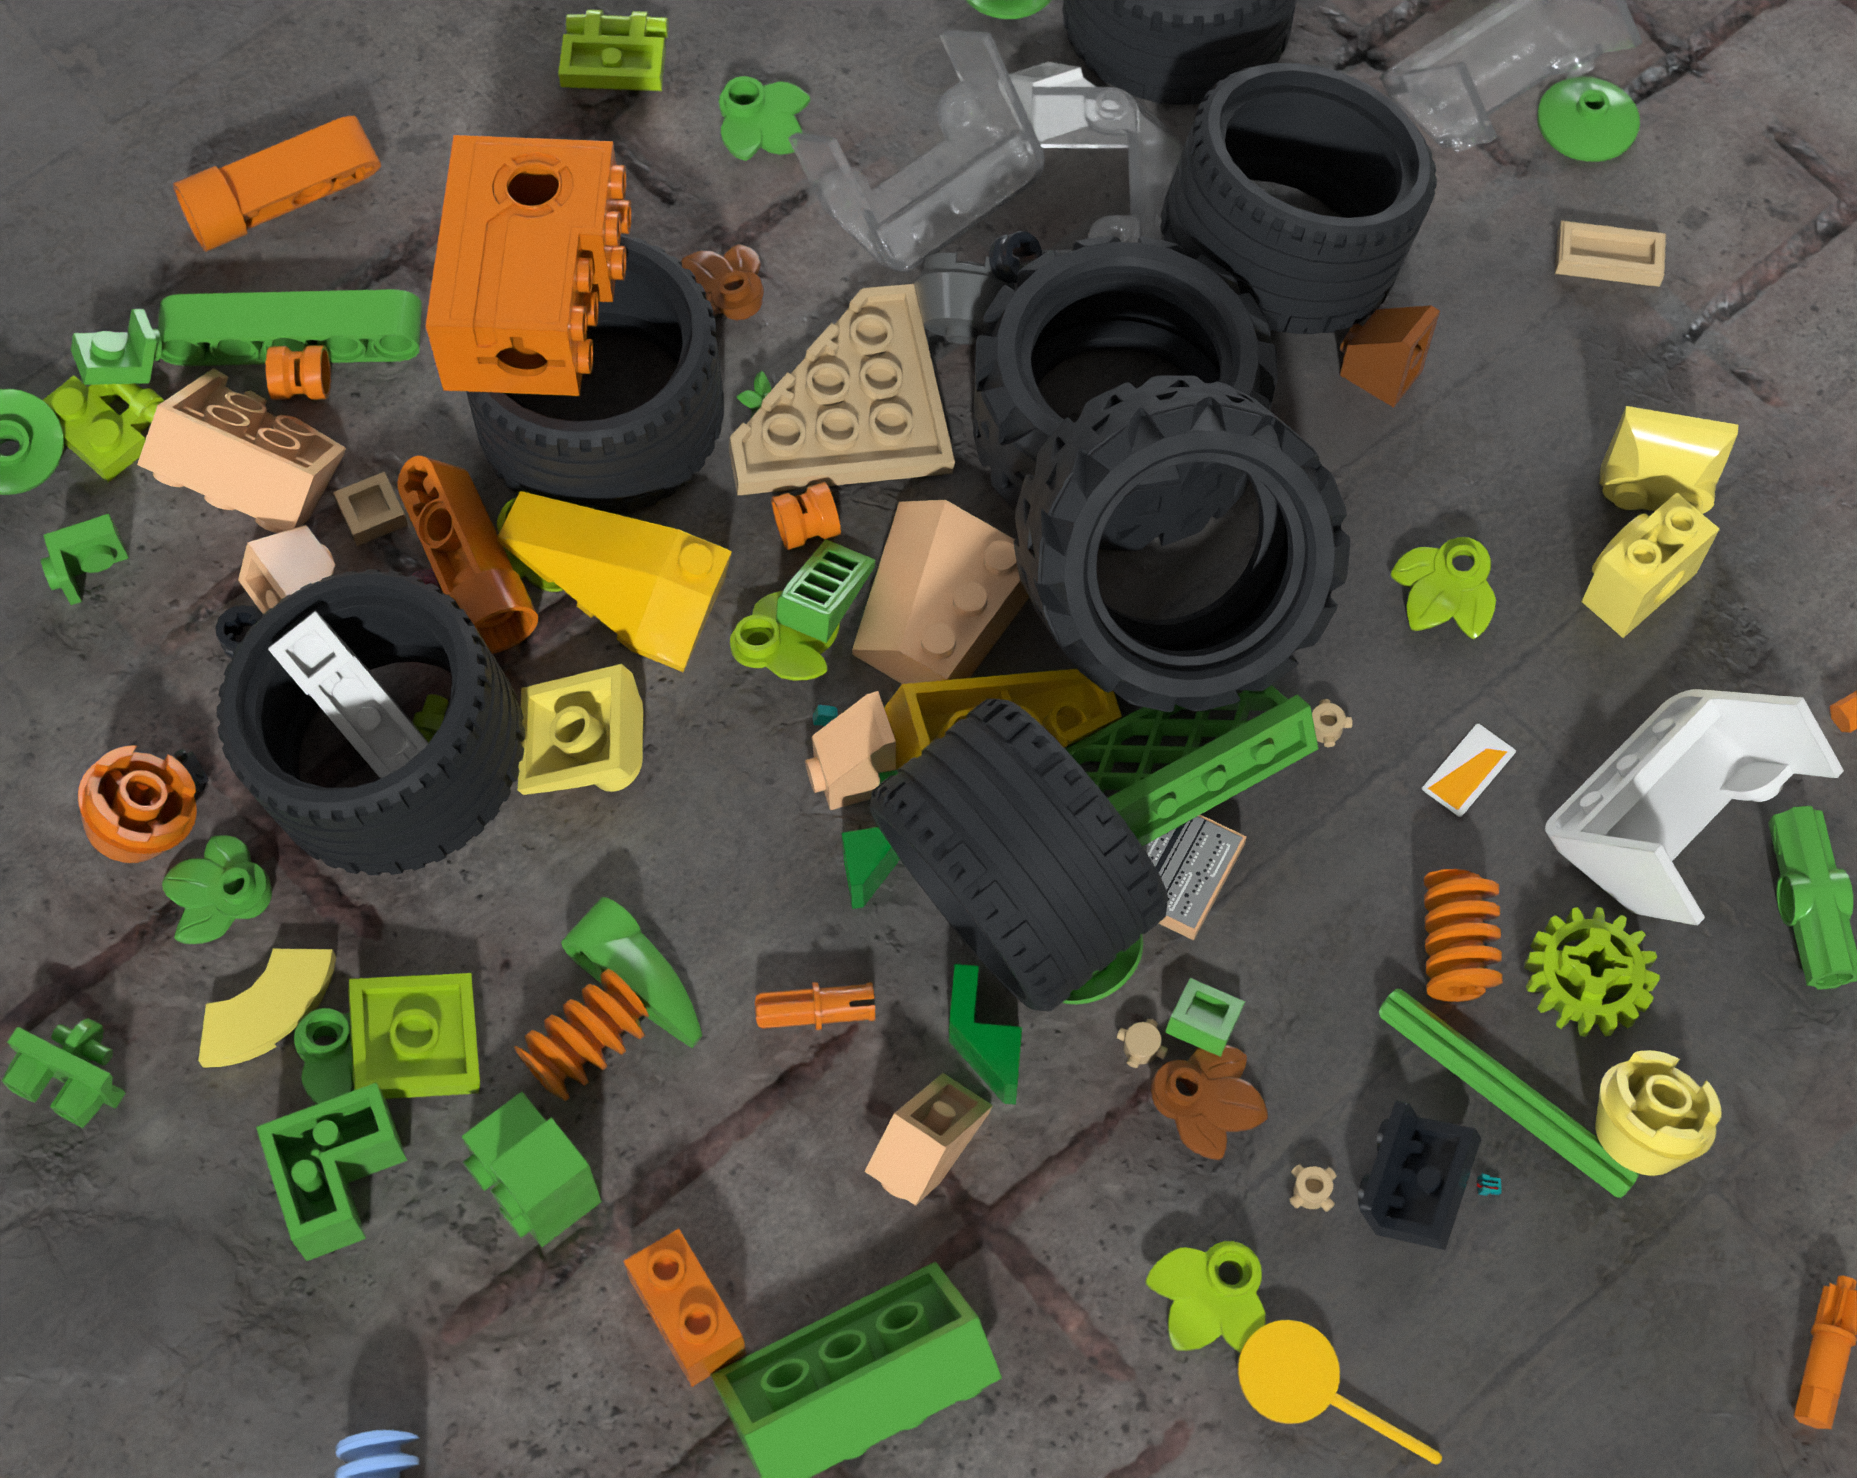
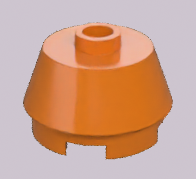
M134 745L119 747L102 756L83 775L78 789V804L88 840L104 856L123 863L144 862L175 847L189 835L197 814L194 797L196 787L187 769L177 759L168 754L165 760L152 754L135 752L137 746Z

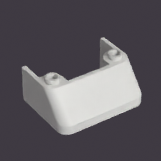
M1702 689L1687 690L1665 701L1549 818L1545 831L1560 854L1631 913L1699 925L1705 916L1672 862L1731 799L1752 800L1754 802L1767 801L1775 797L1782 790L1783 784L1793 774L1838 778L1844 770L1803 697Z

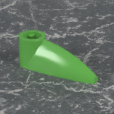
M601 897L561 941L563 949L577 965L600 983V974L608 968L614 971L642 1001L648 1012V1019L693 1049L702 1037V1032L691 1000L679 977L656 947L641 933L638 923L631 914L615 901L607 897Z

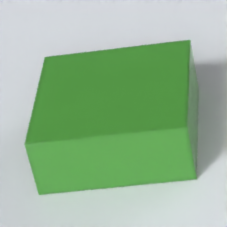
M1190 978L1170 1017L1165 1033L1221 1057L1240 1017L1245 1001Z

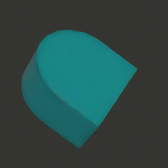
M818 705L813 713V725L826 726L838 717V709L834 706Z

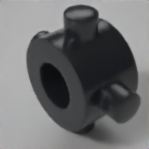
M184 749L176 751L174 756L191 775L196 792H202L205 789L204 783L209 780L193 751L186 753Z

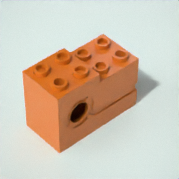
M453 135L425 325L444 391L580 396L582 374H591L593 368L592 339H586L588 326H597L599 302H613L616 280H625L626 247L620 246L621 234H630L632 209L631 201L625 200L627 185L625 165H616L613 141Z

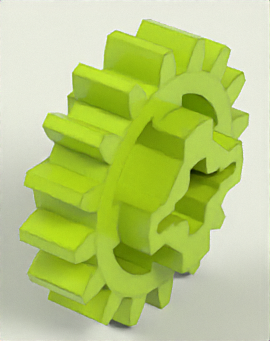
M1576 907L1571 909L1566 918V923L1555 915L1550 918L1545 927L1546 933L1538 931L1530 947L1535 952L1529 953L1524 962V968L1536 974L1531 976L1526 989L1527 992L1543 993L1544 997L1537 1007L1540 1013L1549 1011L1552 1008L1559 1012L1556 1021L1558 1028L1562 1029L1570 1020L1578 1022L1580 1036L1586 1037L1593 1024H1598L1600 1031L1605 1037L1611 1036L1617 1027V1020L1626 1028H1630L1639 1017L1638 1011L1645 1012L1654 999L1648 991H1653L1659 982L1660 975L1647 969L1653 965L1657 954L1655 951H1641L1639 949V945L1646 936L1643 931L1634 932L1631 935L1623 931L1627 920L1625 916H1619L1611 924L1605 922L1603 908L1597 907L1591 918L1585 919L1580 909ZM1581 939V943L1576 947L1565 945L1562 951L1557 950L1570 941ZM1621 992L1627 993L1613 1003L1602 1005V999L1606 996L1618 998Z

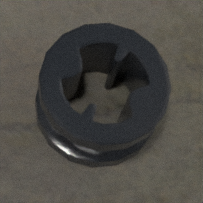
M1018 231L1011 235H1003L994 240L989 251V264L992 272L999 280L1014 284L1018 280V271L1042 256L1043 251L1034 235L1027 231Z
M247 605L234 606L226 610L218 618L215 626L216 636L225 654L231 659L234 656L233 652L236 647L241 643L236 641L234 635L241 634L243 626L252 627L262 618L263 614L255 607Z

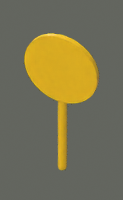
M1294 1320L1274 1321L1255 1331L1243 1346L1238 1361L1239 1384L1249 1404L1264 1417L1283 1424H1298L1317 1417L1331 1404L1429 1462L1439 1464L1442 1461V1455L1438 1451L1336 1393L1340 1380L1338 1358L1327 1338L1314 1327Z

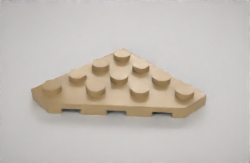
M914 284L862 288L850 301L849 309L835 324L831 323L806 351V357L791 374L787 372L762 400L761 408L748 423H742L730 436L729 454L737 495L806 489L808 486L826 482L828 486L953 473L954 455Z

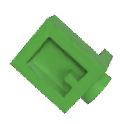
M132 309L128 332L100 331L97 333H73L71 352L84 385L150 383L153 361L160 360L162 343L158 329L151 327L144 309Z
M110 514L43 535L49 552L48 557L41 559L44 574L51 590L61 588L71 605L82 602L75 576L86 572H101L111 567L113 563L129 559L124 542Z

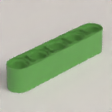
M395 289L170 295L160 303L158 331L162 343L160 359L179 366L266 364V354L270 346H287L291 351H303L308 345H325L328 350L330 363L405 361L416 357L419 353L422 302L413 293Z

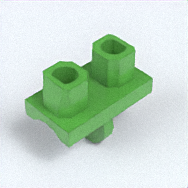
M89 1018L82 1020L73 1030L62 1024H59L54 1029L51 1038L53 1041L63 1045V1049L19 1027L16 1028L7 1042L17 1054L11 1061L2 1079L5 1086L20 1097L30 1102H36L52 1077L60 1080L65 1084L50 1107L56 1114L81 1128H84L103 1103L116 1109L126 1094L122 1089L112 1085L113 1077L110 1073L89 1063L93 1060L105 1066L113 1055L112 1049L101 1044L104 1032L103 1026Z

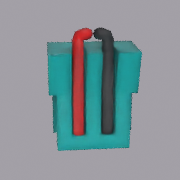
M1481 1174L1477 1177L1478 1195H1500L1502 1193L1501 1178L1490 1177V1175Z

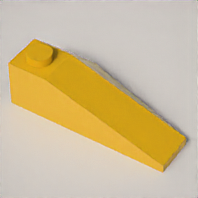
M522 491L519 492L497 539L501 545L546 582H554L577 601V607L590 618L593 616L597 617L617 634V640L630 651L681 672H684L725 581L732 551L679 529Z
M1077 669L902 684L884 707L896 741L897 770L910 759L918 758L922 755V750L937 738L942 739L945 736V731L959 720L967 719V714L987 698L1003 699L1015 703L1039 722L1063 747L1071 745L1115 723L1122 717L1114 691L1109 693L1103 691Z

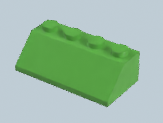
M936 1261L711 1374L714 1385L760 1478H811L843 1460L859 1457L870 1446L901 1430H908L919 1426L930 1415L958 1401L975 1397L985 1387L1002 1379L979 1317Z

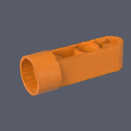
M345 116L219 169L213 166L173 183V188L194 236L202 249L207 252L247 235V230L369 178L379 170L381 162L356 116Z
M414 456L403 465L399 473L398 492L443 593L451 596L457 602L460 609L465 611L492 654L519 644L536 628L538 615L519 574L513 570L503 546L497 541L498 535L470 474L464 468L428 457Z

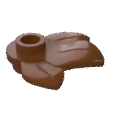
M737 244L730 248L724 256L713 251H698L685 256L681 260L682 267L689 269L695 275L696 282L704 288L706 298L711 303L714 316L723 313L729 319L743 320L753 316L761 308L764 295V286L758 276L761 262L756 252L751 248Z
M1226 1045L1221 1057L1198 1048L1187 1061L1172 1060L1165 1063L1154 1074L1151 1082L1152 1100L1155 1107L1164 1116L1175 1119L1181 1141L1194 1153L1214 1160H1220L1224 1156L1227 1144L1226 1132L1250 1130L1258 1127L1268 1118V1111L1260 1093L1250 1083L1240 1079L1246 1066L1247 1056L1237 1048ZM1176 1080L1187 1086L1191 1096H1185L1178 1091Z

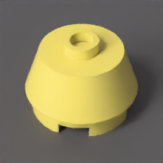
M1651 1050L1637 1051L1629 1061L1611 1067L1602 1078L1595 1123L1598 1140L1604 1150L1616 1162L1633 1172L1643 1175H1663L1706 1153L1713 1145L1716 1136V1125L1721 1119L1720 1101L1711 1084L1706 1080L1700 1087L1689 1075L1675 1068L1680 1059L1667 1053Z

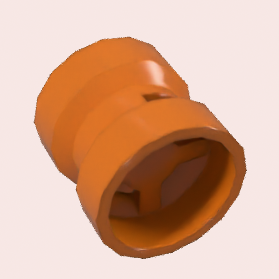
M308 345L303 351H291L287 346H270L266 354V381L270 398L272 400H290L295 394H305L311 400L328 399L331 388V369L327 347L325 345Z
M826 482L808 486L806 492L801 495L793 496L789 493H784L771 498L777 528L787 550L804 546L806 540L811 537L819 536L827 539L841 534L836 505Z

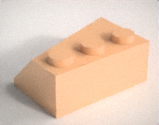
M215 368L157 406L137 465L152 471L154 478L161 483L173 487L185 486L203 494L204 499L209 504L224 510H239L256 518V523L262 528L275 533L301 527L309 520L346 450L344 446L296 417L286 415L275 417L268 413L265 406L267 400L253 391H246L245 394H240L225 387L228 376Z
M947 500L899 502L852 648V655L901 684L970 678L1029 598L1019 578L1014 550L1015 539Z

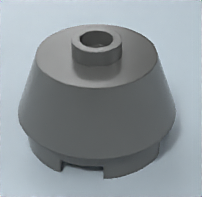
M955 252L929 255L925 258V265L921 271V276H918L914 281L924 327L932 333L944 336L949 342L964 345L975 344L978 335L980 336L983 333L984 314L999 290L1004 285L1014 290L1016 283L1009 284L999 280L992 272L989 257L987 256L985 257L984 265L971 261H957L958 253Z

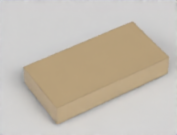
M1561 221L1557 233L1555 274L1660 287L1664 278L1666 233Z

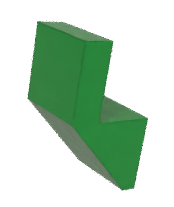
M898 770L879 772V784L889 776L897 775ZM879 827L842 832L843 861L852 909L864 907L900 861V858L892 849Z
M955 964L949 1020V1042L1003 1104L1016 1105L1022 1027L974 1023L979 966Z

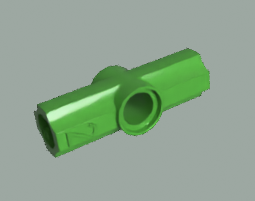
M1812 806L1792 807L1785 812L1774 814L1768 825L1780 871L1776 888L1777 905L1784 924L1793 926L1807 986H1814L1818 990L1838 988L1844 984L1856 982L1857 949L1849 921L1854 906L1852 884L1846 871L1836 868L1823 812L1813 809Z

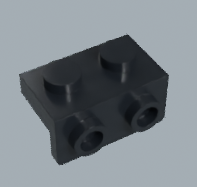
M1395 1101L1390 1118L1384 1119L1378 1130V1154L1371 1174L1367 1173L1363 1177L1358 1190L1360 1212L1376 1235L1446 1250L1481 1142V1137L1476 1128L1418 1117L1409 1102Z

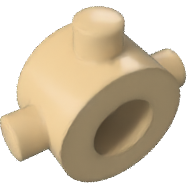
M1329 699L1320 700L1319 705L1312 712L1317 741L1324 743L1325 747L1335 746V741L1340 738L1343 729L1352 728V717H1346L1344 711L1338 705L1331 703Z
M1147 1019L1146 1022L1133 1024L1128 1030L1121 1027L1118 1031L1117 1039L1124 1041V1052L1128 1058L1127 1064L1130 1067L1138 1068L1139 1064H1148L1156 1057L1165 1058L1168 1048L1161 1045V1035L1156 1028L1158 1023L1155 1020Z
M1301 1164L1294 1167L1291 1173L1297 1179L1293 1187L1294 1196L1289 1199L1291 1204L1295 1208L1303 1206L1307 1209H1318L1322 1207L1326 1212L1333 1208L1335 1203L1331 1200L1330 1195L1333 1190L1332 1180L1336 1178V1173L1330 1167L1326 1170L1316 1166L1304 1169Z

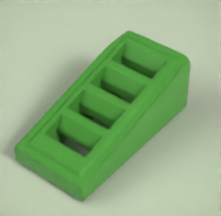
M826 539L790 580L779 596L776 622L827 643L874 569L876 560ZM830 560L845 565L849 568H852L853 570H849L840 565L830 562ZM822 571H826L845 580L843 582L839 581L835 578L823 574ZM815 583H816V584H819V585L824 586V587H826V588H828V589H831V590H833V591H835V592H834V593L829 592V591H827V590H824V589H822V588H820V587L815 586L814 584H815ZM809 595L813 598L825 602V604L823 605L814 600L806 598V596Z

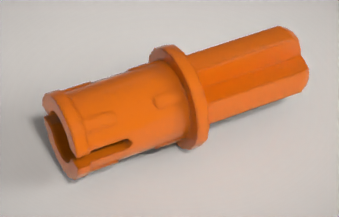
M812 982L811 989L758 993L755 997L757 1025L762 1029L814 1025L815 1030H822V1024L875 1021V1005H849L850 1001L874 999L872 982H867L861 985L819 988L818 982Z

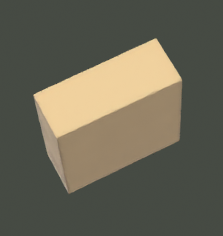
M385 472L333 492L357 546L408 526L405 514Z

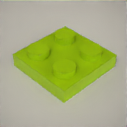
M471 973L349 979L354 1090L377 1082L385 1099L479 1093L480 1076Z

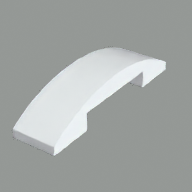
M316 611L268 648L305 694H310L380 778L402 768L428 745L429 742L390 694Z

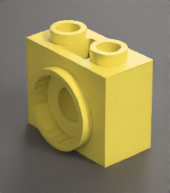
M1676 493L1650 516L1643 513L1634 518L1609 542L1592 567L1594 575L1582 603L1624 638L1698 572L1719 528Z

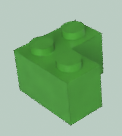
M377 1082L256 1127L291 1240L306 1261L366 1239L349 1182L407 1161L391 1110Z
M520 1092L461 1136L470 1154L463 1161L464 1166L483 1191L494 1185L490 1191L501 1206L499 1210L520 1238L530 1232L539 1245L543 1247L602 1202L589 1164L552 1118L545 1121L523 1092Z

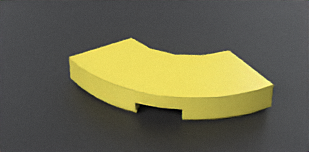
M273 949L266 970L251 988L230 1000L207 1003L198 1060L202 1067L234 1065L251 1060L276 1047L275 1043L291 1033L307 1014L316 1010L321 1003L334 972L336 955L333 949Z

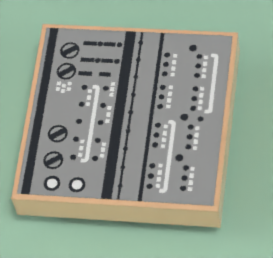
M1199 815L1142 846L1157 869L1167 891L1166 917L1159 924L1192 940L1196 938L1245 845L1246 836Z

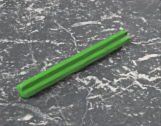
M1395 989L1382 1003L1379 1010L1380 1018L1612 1195L1619 1198L1623 1197L1636 1182L1639 1173L1633 1172L1616 1162L1604 1150L1598 1137L1405 991Z

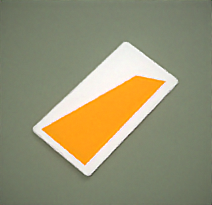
M1476 724L1426 782L1422 790L1458 817H1462L1512 758L1516 750L1482 725Z

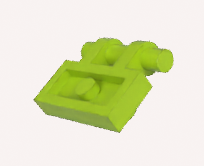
M587 9L586 15L567 14V34H563L558 72L560 87L662 91L666 53L664 38H668V18L649 17L648 12L632 11L631 16L604 15L603 10Z
M73 375L42 401L56 414L62 427L64 444L109 483L140 457L146 440L140 432L152 423L157 406L165 400L153 389H143L139 384H99L87 387ZM119 396L129 404V408L121 415L109 406Z

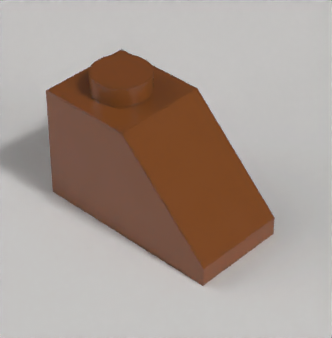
M1432 305L1376 309L1363 326L1356 323L1344 338L1340 347V351L1345 353L1340 376L1394 408L1423 371L1440 310Z

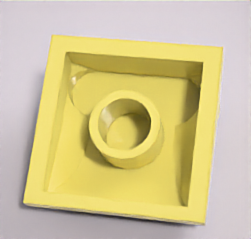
M1626 406L1601 464L1599 483L1603 486L1604 496L1622 509L1656 511L1673 495L1678 493L1702 514L1708 512L1714 506L1716 484L1738 435V425Z
M623 664L521 688V709L524 718L522 725L525 728V739L521 742L524 748V756L518 765L520 772L518 775L517 791L527 795L595 784L604 791L614 792L624 789L635 780L640 772L643 759V702L639 696L633 673Z

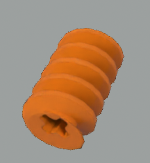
M1441 869L1429 872L1424 877V886L1428 889L1424 895L1425 908L1429 911L1425 916V930L1430 934L1425 939L1426 953L1430 956L1426 961V974L1431 978L1426 985L1427 994L1433 999L1443 1002H1463L1477 999L1486 992V988L1496 987L1502 984L1503 980L1502 973L1496 970L1485 969V966L1502 961V952L1497 948L1484 946L1486 943L1495 942L1500 939L1501 929L1495 925L1483 923L1500 916V906L1492 902L1483 901L1499 894V884L1493 880L1483 879L1480 875L1467 870Z
M609 968L600 974L604 991L592 984H588L582 989V997L586 1006L572 999L563 1004V1011L567 1022L555 1015H550L544 1020L549 1038L534 1030L525 1035L530 1054L514 1046L522 1062L539 1083L563 1101H567L570 1098L564 1083L567 1077L583 1086L589 1082L583 1067L584 1063L588 1061L601 1070L608 1067L601 1049L607 1046L621 1055L626 1052L620 1035L624 1030L638 1039H642L645 1036L639 1018L643 1015L649 1017L645 1006L625 981Z

